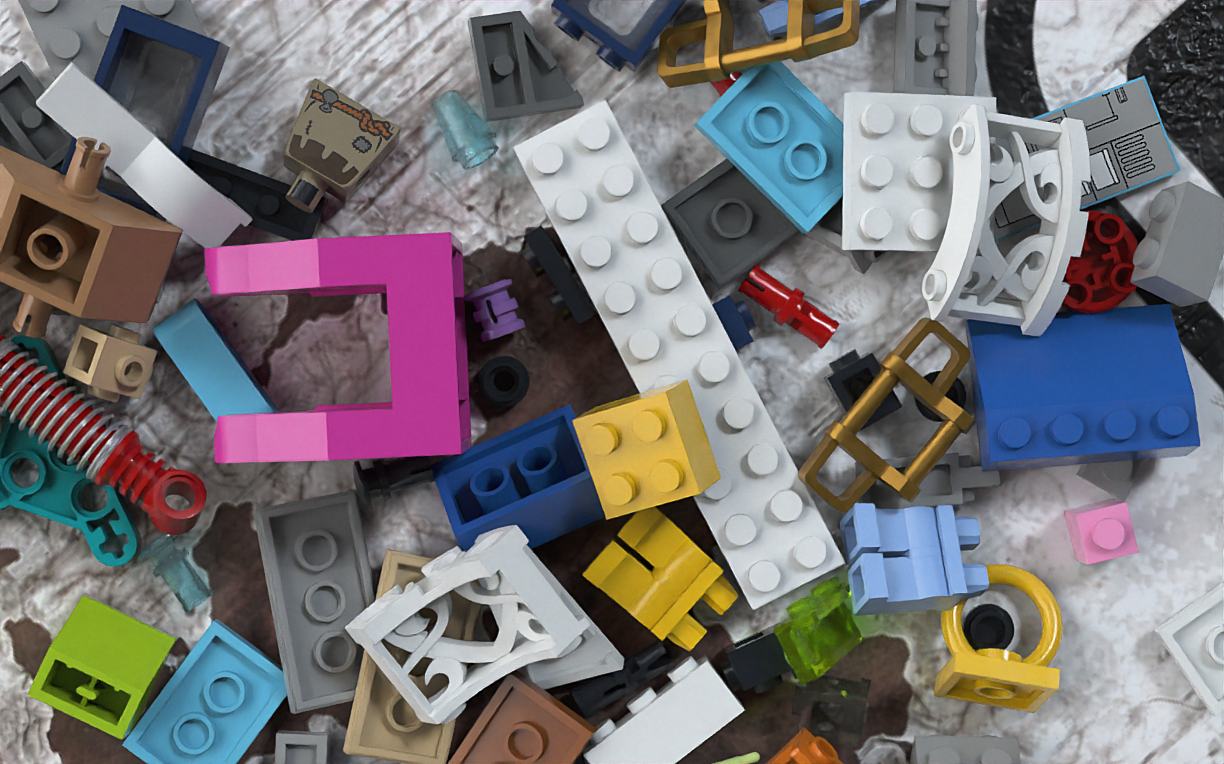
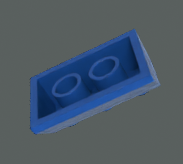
M570 404L475 445L462 454L450 456L430 465L454 536L462 551L467 552L473 547L479 535L505 526L517 525L529 540L527 546L532 549L605 517L572 422L576 416Z

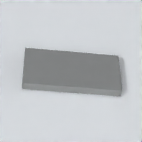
M357 490L253 509L290 712L296 714L353 701L365 649L361 644H357L345 627L373 604L376 599Z

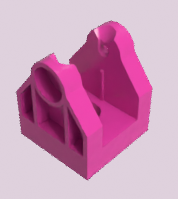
M451 232L317 238L204 249L206 277L212 295L231 297L310 294L313 297L387 293L392 402L318 405L314 410L218 416L214 434L215 463L331 461L462 454L472 447L466 312L463 297L465 295L462 243Z

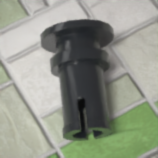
M428 456L404 457L384 464L379 459L372 462L373 467L362 470L359 460L353 464L356 490L368 511L373 510L371 499L382 496L385 501L391 499V493L427 482H435L434 474L430 467L411 472V470L431 465Z

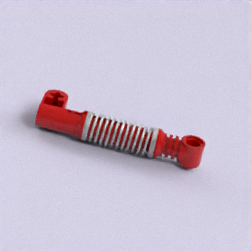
M0 334L1 417L10 413V424L19 420L21 421L19 424L20 430H24L27 427L30 428L29 437L39 434V444H43L46 441L50 442L48 451H52L57 447L59 449L57 453L58 458H62L65 454L69 456L67 465H71L75 461L79 462L77 472H81L89 464L86 478L91 479V482H94L99 487L109 485L115 489L120 485L119 493L124 497L131 493L130 501L137 504L141 500L143 502L141 509L149 514L152 524L159 531L168 535H181L189 532L196 526L207 498L205 485L196 474L187 470H177L172 466L165 470L166 461L160 459L154 462L156 454L152 451L146 455L144 454L146 447L140 443L137 432L129 428L128 425H124L123 421L114 423L113 414L105 415L104 407L95 409L94 400L86 402L85 393L77 394L75 386L67 388L66 379L58 380L56 372L48 374L47 365L39 367L37 359L29 360L28 352L20 353L18 345L10 342V339ZM180 495L189 502L190 508L183 511L174 510L168 506L165 497Z

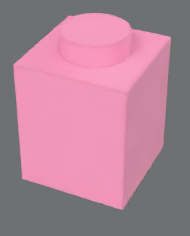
M1109 499L1064 511L1077 561L1091 565L1139 553L1127 502Z

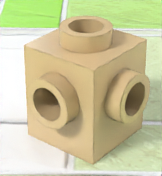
M80 324L63 373L90 385L87 393L117 403L120 394L140 400L145 385L152 376L153 362L157 351L138 343L141 334L133 330L111 324L109 332H104Z

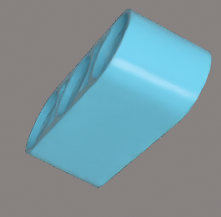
M194 298L153 328L154 334L216 422L218 416L279 412L215 320L198 299Z

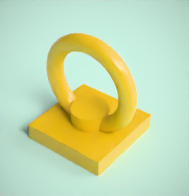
M1007 564L984 565L987 568L989 585L1003 584L1021 590L1034 602L1042 620L1040 641L1035 650L1024 659L1015 652L1003 649L988 648L975 651L968 643L961 623L962 611L968 599L960 600L951 610L941 612L943 638L952 657L936 676L934 696L1035 713L1059 689L1060 669L1048 667L1055 658L1062 640L1063 622L1059 605L1050 589L1032 573Z

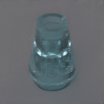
M457 90L448 91L433 101L431 107L435 112L452 161L460 162L463 169L467 170L484 163L498 151L499 147L494 141L496 133L468 102L461 97Z

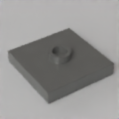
M725 159L661 205L666 217L718 290L801 232L728 159Z

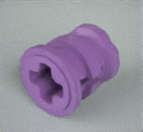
M511 279L501 280L471 291L463 296L465 301L474 302L477 311L472 314L476 323L481 321L484 331L480 336L483 342L526 327L523 319H517L514 309L518 308L516 299H510L507 289L512 284Z

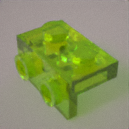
M835 576L810 589L812 595L804 597L788 606L786 610L789 616L773 628L783 648L785 659L794 669L801 684L819 678L864 640L844 602L851 596L849 580L840 583L838 577Z

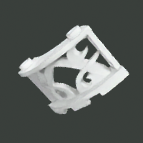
M972 104L960 122L954 125L950 135V147L953 152L954 185L950 215L940 249L932 266L924 276L922 284L923 296L927 300L932 320L944 321L947 316L1017 325L1021 327L1022 334L1040 337L1052 322L1069 290L1070 285L1062 281L1070 257H1080L1086 234L1089 212L1080 211L1082 182H1091V170L1083 120L1066 117L1060 124L987 112L983 105ZM989 137L1007 139L1014 162L1010 154L1003 147L990 144ZM1024 142L1043 146L1039 151L1028 154ZM990 145L995 153L994 160L991 163ZM1019 186L1028 208L1037 217L1041 218L1039 234L1019 242L1004 259L991 233L988 218L1003 199ZM1036 187L1042 189L1044 187V202L1040 200ZM1033 252L1029 264L1022 262L1026 256ZM971 272L972 278L967 284H965L969 276V273ZM989 281L979 294L961 292L963 287L977 289ZM1002 290H1004L1005 292L1010 294L1013 297V299L1000 298L996 296Z
M517 525L497 528L479 535L475 540L476 544L467 552H461L458 546L447 551L422 567L421 571L426 576L416 584L413 582L406 585L405 591L397 584L345 627L354 641L363 646L413 708L421 722L432 724L448 723L462 713L466 707L465 702L508 673L539 660L567 656L579 646L582 641L580 635L591 625V622L585 615H573L522 549L529 540ZM483 578L488 583V587L482 588L474 580ZM454 589L461 596L481 604H502L501 626L494 642L464 641L441 636L452 613V601L449 591ZM421 608H431L438 615L436 624L429 632L424 629L427 627L431 617L424 618L420 616L418 610ZM533 619L538 620L541 625H538ZM518 631L522 634L519 637H517ZM382 639L411 652L402 668L381 643ZM423 656L432 658L425 673L426 685H428L432 676L438 673H443L449 678V683L428 699H426L408 676L409 672ZM466 662H467V663H475L474 665H472L470 668L467 669Z

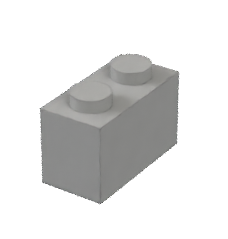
M1187 181L1162 189L1152 201L1149 209L1151 221L1145 238L1139 243L1134 252L1133 264L1135 268L1130 279V283L1179 307L1209 300L1224 255V199Z

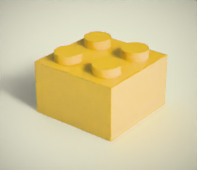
M688 379L596 406L572 420L606 520L700 494L721 479Z

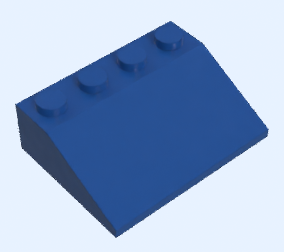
M1170 304L1111 308L1097 313L1059 312L1056 313L1052 322L1040 337L1022 334L1021 327L1017 325L973 319L966 320L968 349L971 353L969 361L982 472L1187 456L1201 446L1194 392Z

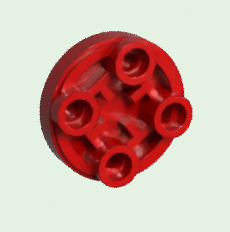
M1083 211L1089 212L1084 243L1080 257H1070L1062 281L1066 282L1070 287L1061 306L1070 311L1082 313L1103 312L1119 305L1138 287L1130 283V279L1135 268L1133 264L1134 252L1139 244L1132 231L1117 215L1099 211Z

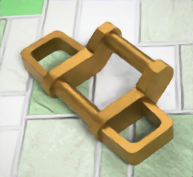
M703 0L707 18L668 28L661 33L657 73L667 87L674 88L729 79L731 72L792 59L794 63L802 62L856 44L859 39L860 0H788L787 38L733 50L734 22L729 0ZM843 7V22L838 28L814 35L815 13ZM706 40L704 62L676 67V54L680 47Z
M926 317L920 319L898 346L881 361L880 366L883 369L839 423L833 421L825 431L824 438L798 472L800 481L827 504L840 512L848 511L877 479L906 501L912 503L921 492L918 486L961 433L967 434L976 423V420L970 414L945 396L968 362L971 354L970 350L938 321ZM930 333H933L951 351L950 359L932 385L905 362ZM898 382L927 408L944 419L943 423L902 474L856 437L857 433ZM837 446L864 468V471L839 496L833 495L817 480L818 471Z

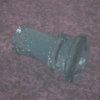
M165 533L150 542L140 552L136 560L138 563H142L147 559L150 560L154 566L151 569L152 574L155 577L160 575L183 606L182 609L187 612L205 601L213 592L210 588H207L186 558L189 555L188 550L185 547L179 548L175 543V540L180 535H168Z

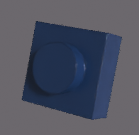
M729 295L712 304L735 350L754 341L749 331L757 327L743 300L735 304Z

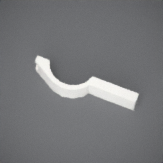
M72 62L36 101V105L76 139L79 137L97 139L95 150L99 149L102 142L107 144L111 149V153L105 164L114 170L158 213L174 226L183 229V233L205 249L223 247L221 244L240 224L247 227L253 220L235 202L219 193L192 171L155 133Z

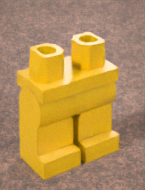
M657 506L637 511L617 535L652 564L654 568L650 570L613 538L582 575L650 629L660 640L663 641L667 636L673 643L690 652L706 634L707 629L687 612L701 598L718 614L722 615L739 595L730 582L722 575L723 568Z

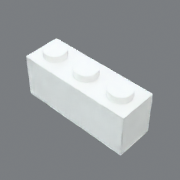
M705 655L697 661L692 656H689L667 673L671 681L658 691L654 692L651 687H648L635 696L626 705L630 712L615 724L608 718L597 725L595 728L598 730L584 749L583 756L590 764H675L745 711V709Z

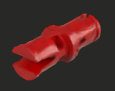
M756 264L748 277L765 289H760L745 278L737 291L745 294L774 314L773 321L782 326L786 323L822 349L835 333L839 322L834 321L802 298L805 294L798 288H795L793 291Z

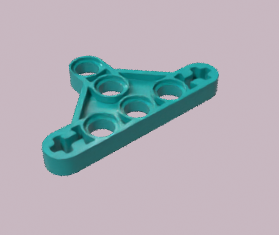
M25 335L16 336L10 340V342L18 345L19 349L23 344L27 349H37L40 355L36 358L39 367L47 365L48 372H56L58 380L66 379L51 347L45 340ZM8 413L0 432V511L13 506L82 530L92 553L99 562L106 566L117 567L129 563L136 558L141 550L142 539L124 498L119 493V488L113 489L109 485L104 486L107 490L108 500L105 507L100 511H90L85 508L81 501V491L86 484L91 482V479L86 478L89 464L81 472H77V465H67L61 458H58L57 453L59 449L57 447L52 451H48L50 442L46 441L43 444H39V434L29 437V427L20 430L19 424L21 421L18 420L10 424L11 414ZM21 458H29L38 466L39 478L31 487H22L13 478V466ZM115 509L120 519L109 521L116 535L125 533L129 540L123 546L125 555L120 557L116 550L107 552L104 543L110 540V534L105 524L95 530L91 522L92 520L107 517Z

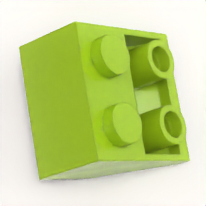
M84 594L49 647L27 695L122 740L135 728L177 638Z

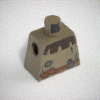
M315 78L309 88L283 154L284 166L289 171L298 175L286 194V199L308 213L314 211L325 192L341 201L347 202L399 143L401 128Z

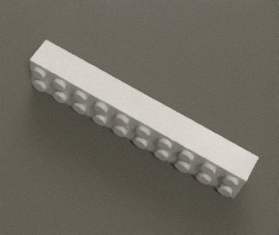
M604 100L513 147L526 176L639 394L688 379L721 476L720 480L702 493L694 495L693 498L751 609L755 610L844 564L845 561L808 489L798 478V470L607 101Z

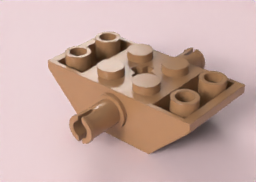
M79 137L77 139L76 149L66 175L0 146V281L25 292L17 316L12 323L13 328L19 333L23 331L25 324H29L25 336L33 338L45 336L46 327L54 306L79 318L147 323L150 320L182 235L183 229L98 191L97 185L111 149L102 142L99 149L95 150L97 139L90 137Z

